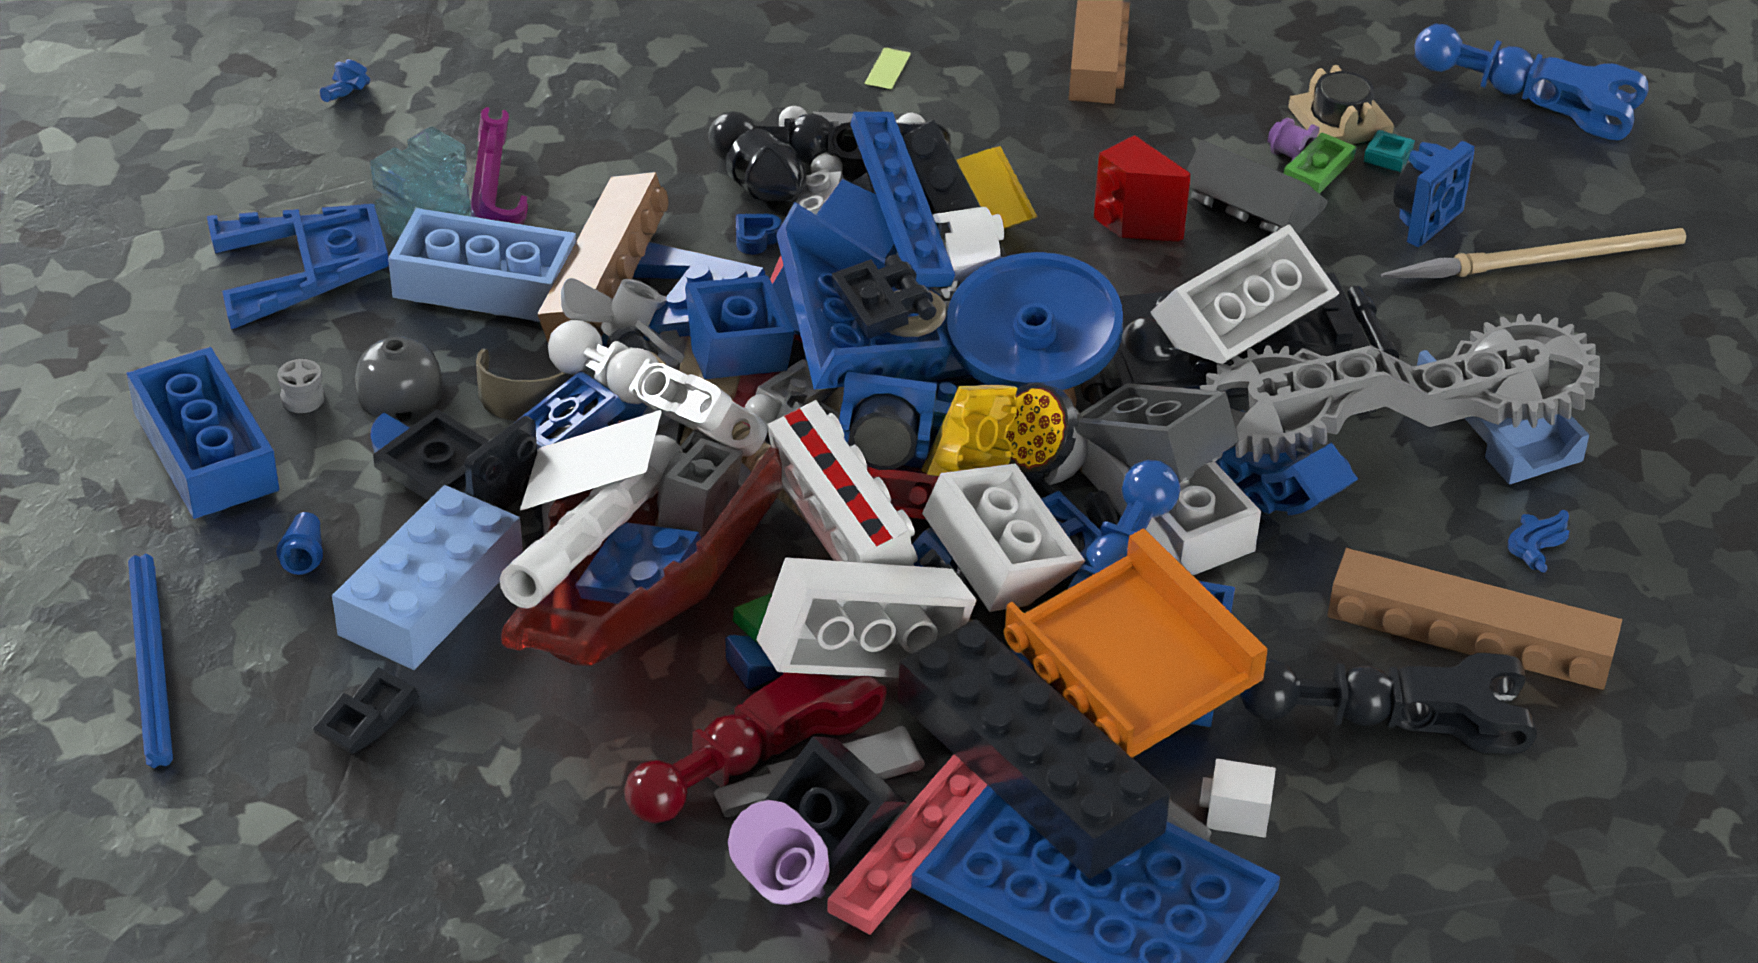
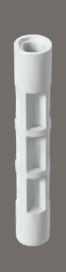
M656 435L646 473L594 488L583 502L574 510L568 511L544 537L536 540L510 563L500 576V587L508 600L518 607L531 608L535 607L569 575V572L587 555L592 554L604 539L618 526L623 525L631 518L632 514L647 499L653 497L658 492L662 476L670 459L678 451L683 452L678 443L668 436Z

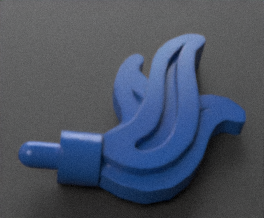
M1561 510L1558 515L1540 521L1533 515H1522L1521 523L1523 525L1514 530L1508 539L1507 546L1509 551L1523 559L1532 570L1538 569L1542 573L1546 572L1548 569L1545 564L1546 558L1539 549L1558 546L1569 538L1570 532L1567 530L1569 513L1566 510Z

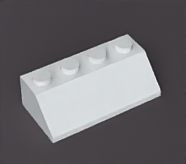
M1288 224L1177 287L1150 313L1175 348L1224 364L1335 298L1339 292L1292 226Z

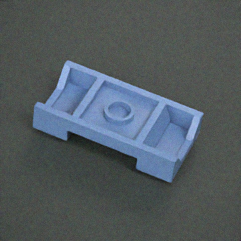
M1425 350L1419 352L1417 366L1436 360ZM1560 414L1555 415L1554 425H1550L1544 418L1538 419L1536 428H1532L1529 421L1523 419L1516 428L1512 425V418L1508 417L1499 425L1479 417L1471 416L1465 418L1488 444L1485 458L1508 484H1513L1584 460L1589 434L1572 415L1570 419H1566Z

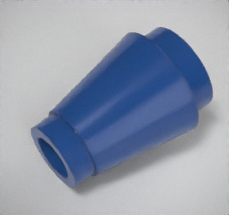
M302 512L297 514L277 546V557L286 571L296 575L307 574L322 561L323 549L320 520L312 513Z

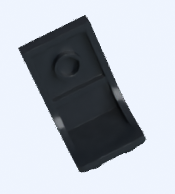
M436 409L373 454L374 467L427 500L446 485L505 510L525 495L538 453L536 424L530 417L523 416L489 441Z

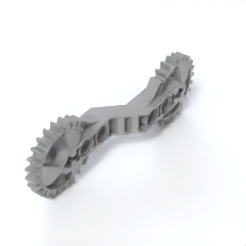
M1518 314L1514 323H1510L1504 316L1500 317V326L1498 327L1485 322L1484 334L1472 330L1470 332V341L1461 340L1450 358L1415 367L1371 345L1327 357L1304 348L1294 356L1289 355L1288 346H1284L1279 354H1273L1272 348L1269 345L1265 347L1264 353L1261 355H1257L1250 348L1247 350L1248 358L1242 359L1236 356L1231 359V366L1218 363L1217 374L1208 373L1206 375L1207 385L1200 386V390L1226 392L1231 388H1248L1250 410L1246 413L1231 409L1239 442L1230 448L1236 447L1237 458H1241L1249 451L1253 452L1254 462H1258L1263 454H1270L1271 460L1277 462L1279 454L1284 452L1292 460L1296 459V449L1299 448L1310 454L1313 453V441L1324 445L1327 444V433L1338 434L1344 421L1349 416L1382 407L1391 408L1428 427L1471 416L1482 418L1497 425L1507 417L1512 418V425L1516 428L1522 419L1528 420L1532 428H1536L1538 419L1544 418L1550 425H1554L1555 415L1560 414L1562 417L1570 419L1572 408L1583 411L1585 409V399H1594L1595 388L1599 387L1600 356L1596 355L1595 344H1587L1586 333L1574 335L1573 324L1559 328L1558 318L1556 317L1546 324L1542 323L1541 314H1536L1532 322H1526L1524 316ZM1550 360L1569 364L1582 371L1578 380L1573 384L1549 385Z

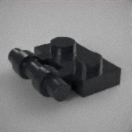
M898 255L889 256L885 260V267L878 269L872 259L831 274L834 289L868 339L908 325L907 311L919 314L923 320H930L936 315L937 310L933 305L932 294L927 287L918 284L915 270L908 262L902 261ZM892 287H895L897 290H901V291H898V292H895V293H894V291L892 290Z

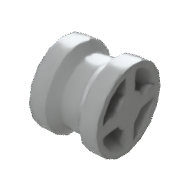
M295 359L283 364L279 368L277 377L278 383L282 388L280 398L285 409L294 413H307L316 410L324 403V389L320 384L322 372L316 362L308 359Z

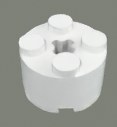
M985 206L933 215L935 222L939 223V233L955 272L952 287L941 289L945 298H952L959 285L974 271L994 260L1003 258L1001 257L999 240L1004 239L1002 218L999 214L991 215Z

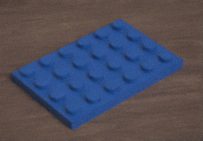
M987 785L913 872L911 888L1056 963H1225L1278 891L1280 876L1167 822L1166 833L1089 880Z

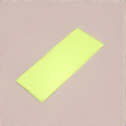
M884 48L865 84L892 89L911 53Z

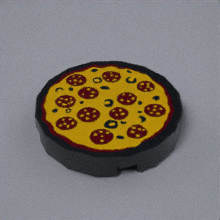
M1043 383L1026 384L1017 389L1015 396L1017 400L1016 417L1008 427L1006 438L1010 441L1012 447L1009 463L1016 464L1020 470L1027 473L1051 472L1065 462L1074 448L1076 438L1072 437L1074 426L1078 427L1077 413L1072 400L1060 388Z

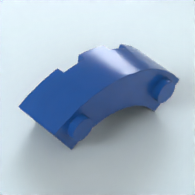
M1333 443L1311 454L1296 451V459L1293 460L1286 452L1280 453L1277 462L1271 460L1270 454H1263L1258 462H1254L1253 452L1249 451L1241 458H1237L1236 447L1234 446L1222 452L1223 456L1215 461L1261 511L1268 514L1275 510L1285 511L1288 515L1303 513L1346 489L1358 480L1351 470L1349 462L1338 452Z

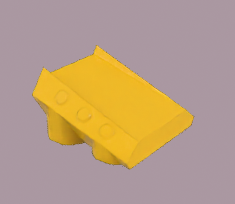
M1001 146L956 160L980 206L987 207L991 215L999 214L1002 218L1004 230L1037 218Z
M1004 385L959 386L921 471L928 475L940 476L941 473L1008 465L1012 447L1010 441L1006 438L1008 427L1016 417L1017 400L1015 396L1017 387Z

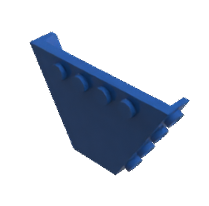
M794 202L776 236L814 390L844 387L847 371L907 380L936 378L947 365L946 360L953 350L948 336L947 316L941 326L933 332L919 337H902L886 332L868 339L834 289L831 274L872 259L878 269L885 267L886 259ZM892 287L894 292L898 291L895 287ZM927 288L928 290H931L940 296V294L934 291L933 289ZM908 314V317L917 316L919 314Z

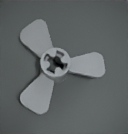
M569 278L564 282L561 289V307L563 313L569 319L584 322H602L601 329L609 337L619 328L631 325L636 326L643 333V337L645 335L660 349L682 363L685 355L649 327L655 311L667 302L666 296L660 295L650 286L633 279H623L613 299L575 278Z

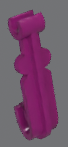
M485 107L481 111L478 129L479 147L470 204L471 217L523 225L528 211L527 196L521 195L517 207L511 210H504L495 206L502 150L506 142L509 114L506 110H502L501 118L494 120L488 116L489 107Z

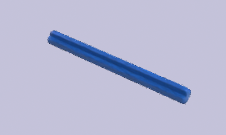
M145 553L141 557L132 556L128 561L144 755L146 756V764L151 768H156L159 765L168 766L173 760L156 571L153 557Z

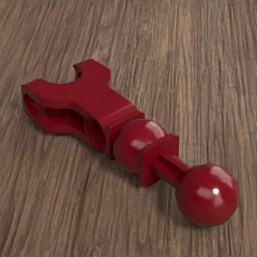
M784 672L777 680L752 694L743 704L736 706L734 714L717 717L705 728V731L701 729L695 730L692 734V753L673 765L660 760L638 765L628 775L624 787L627 806L633 815L646 822L659 823L671 820L683 809L688 794L687 789L706 777H709L719 787H724L728 785L730 776L747 773L758 763L759 758L766 761L772 754H780L814 734L846 735L855 732L873 720L882 711L887 693L885 685L874 676H856L845 680L834 679L830 677V674Z

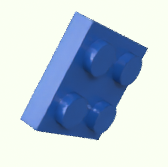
M625 522L610 534L577 582L576 587L581 598L662 610L704 545L700 534L695 531Z

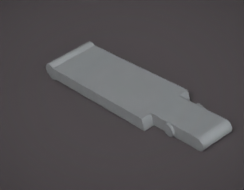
M898 726L887 732L843 744L882 780L909 772L920 771L925 764L904 726ZM796 758L767 766V774L755 778L749 777L744 781L716 789L714 795L724 816L738 815L752 804L764 801Z

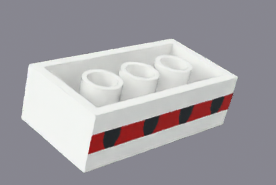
M817 400L767 424L776 479L834 561L914 566L918 558L911 544V536L915 534L908 515L902 509L896 511L890 503L891 497L886 485L881 478L876 477L873 479L867 471V463L862 452L855 444L849 446L845 441L842 426L833 413L827 415Z

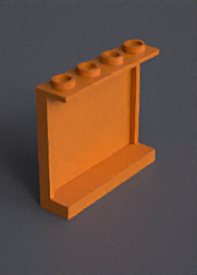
M1144 528L1129 536L1126 557L1025 614L1013 602L1006 605L1004 635L1009 646L1015 652H1021L1034 665L1036 673L1044 681L1052 684L1070 704L1132 758L1264 679L1268 649Z

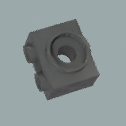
M701 438L687 453L681 451L675 453L664 471L658 490L657 509L659 511L657 527L699 532L704 548L734 514L743 451Z

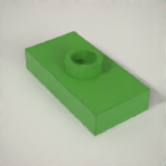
M1321 132L1285 167L1284 174L1307 183L1320 194L1354 160L1356 146Z

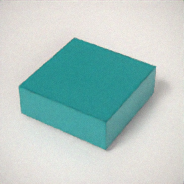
M1377 130L1365 150L1364 162L1401 172L1409 159L1410 152L1414 148L1415 140Z

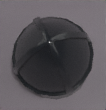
M757 128L741 135L731 146L726 160L728 176L745 188L754 199L773 203H786L796 200L806 185L805 166L798 158L796 151L788 143L780 141L766 130ZM739 156L744 157L750 162L746 170L745 179L737 178L735 172L736 160Z

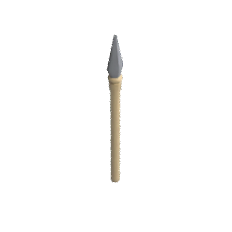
M1683 228L1487 254L1483 252L1458 253L1454 258L1429 260L1382 273L1381 277L1444 278L1455 274L1459 277H1466L1467 275L1482 273L1491 269L1679 245L1685 243L1686 233Z

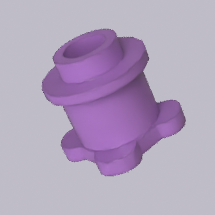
M1288 117L1282 122H1276L1268 136V143L1271 144V153L1275 155L1282 153L1291 157L1293 161L1317 137L1319 127L1312 124L1308 130H1305L1295 125L1294 120Z

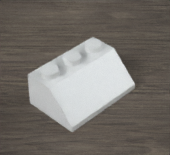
M1016 464L941 473L922 513L989 612L1004 610L1010 602H1013L1017 607L1028 606L1077 571L1085 561Z

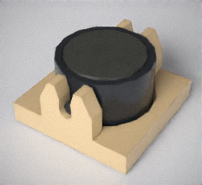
M1334 65L1330 73H1326L1323 68L1317 69L1310 81L1309 92L1290 96L1288 108L1306 130L1312 124L1318 126V135L1323 132L1353 145L1371 141L1377 130L1393 134L1394 124L1373 100L1374 87L1372 83L1364 76L1342 71L1338 65Z

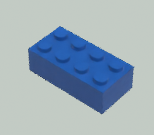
M212 347L126 373L134 414L193 519L280 491L274 450Z

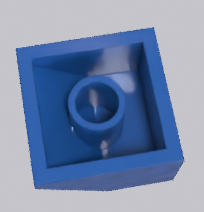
M768 275L686 283L685 295L692 352L704 379L787 371L795 331Z

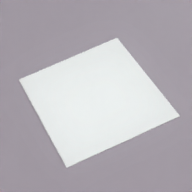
M662 410L539 448L520 511L646 473Z

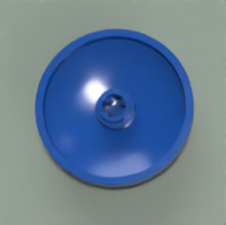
M1045 252L1020 253L994 260L980 267L959 285L949 303L947 329L955 358L968 373L987 385L1015 386L1017 389L1026 384L1043 383L1066 390L1091 379L1112 360L1122 339L1123 311L1119 295L1113 285L1092 266L1075 258Z

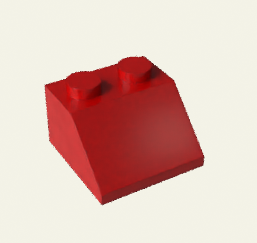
M1134 135L1099 153L1093 218L1121 238L1178 242L1184 239L1191 173Z

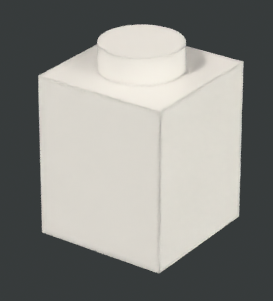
M1216 759L1214 777H1203L1199 807L1209 808L1206 827L1214 830L1266 838L1276 768Z

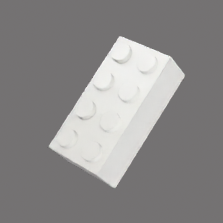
M1087 440L1088 452L1086 461L1082 465V472L1099 491H1105L1109 495L1113 507L1122 516L1127 507V503L1123 499L1122 485L1125 474L1131 467ZM1214 461L1206 463L1196 470L1191 479L1181 482L1177 504L1169 513L1152 518L1146 528V531L1192 575H1196L1254 552L1256 550L1261 511Z
M785 558L756 640L778 672L899 678V661L967 624L976 603V598L953 569Z

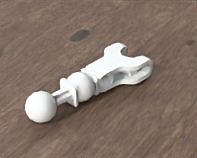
M567 321L551 333L548 343L549 358L561 372L575 375L579 371L586 373L593 370L595 371V379L619 396L621 401L633 404L644 403L654 410H662L661 413L692 430L700 431L721 445L743 451L742 456L753 455L764 443L768 431L767 424L751 411L733 402L731 397L716 385L698 376L687 375L659 363L656 357L647 350L628 348L618 341H614L608 349L603 346L602 337L596 328L584 321ZM739 421L748 423L750 425L749 435L741 440H733L732 430L736 423Z

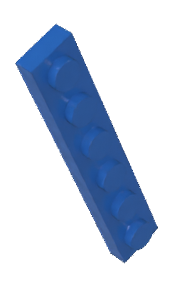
M853 112L850 125L899 257L902 261L908 262L915 270L918 284L924 285L927 288L952 287L955 276L954 269L893 112Z

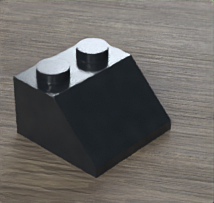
M822 737L811 738L764 800L785 803L794 809L819 834L828 848L829 875L827 880L875 844L907 804L902 797L838 739Z

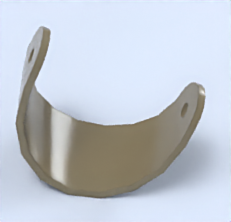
M481 349L477 354L478 398L486 410L499 418L517 421L574 376L562 372L549 378L537 380H512L498 377L488 372V350Z

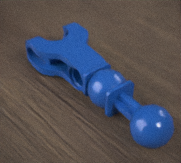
M1433 24L1419 33L1415 41V57L1428 70L1443 72L1454 65L1484 73L1480 87L1485 88L1490 81L1492 86L1503 94L1516 95L1523 92L1522 99L1527 100L1529 98L1539 106L1568 115L1585 132L1610 140H1621L1630 133L1634 125L1633 109L1643 103L1649 90L1648 81L1643 74L1620 65L1600 64L1587 67L1559 58H1542L1543 55L1538 54L1534 61L1530 53L1520 47L1507 46L1500 49L1502 42L1498 40L1491 52L1462 44V38L1458 32L1444 24ZM1625 84L1630 85L1636 92L1632 94L1618 89V87ZM1606 115L1619 118L1622 124L1615 125L1610 123Z
M1145 460L1134 464L1125 474L1122 494L1127 507L1117 525L1103 522L1101 536L1096 538L1087 548L1085 561L1068 589L1126 557L1129 536L1143 528L1146 530L1152 518L1169 513L1177 504L1181 487L1179 478L1172 467L1162 461ZM1011 649L1019 659L1036 673L1034 665L1021 652L1017 653Z

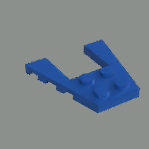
M374 204L322 207L323 214L300 215L299 209L283 210V217L259 218L258 212L239 213V220L218 221L217 215L207 216L215 253L296 235L305 272L223 290L231 329L388 267L389 257Z
M649 242L644 256L641 257L633 278L680 279L667 295V302L655 311L649 327L659 335L664 331L677 330L679 337L690 336L685 295L686 283L766 276L763 267ZM605 333L602 335L603 346H607L609 336ZM644 335L643 339H645L646 341H650V339H648Z

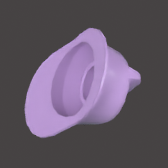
M766 800L752 804L739 814L731 827L728 839L730 857L737 869L763 897L774 904L789 905L810 900L812 897L822 898L825 895L823 886L829 875L828 848L819 834L794 809L783 802Z

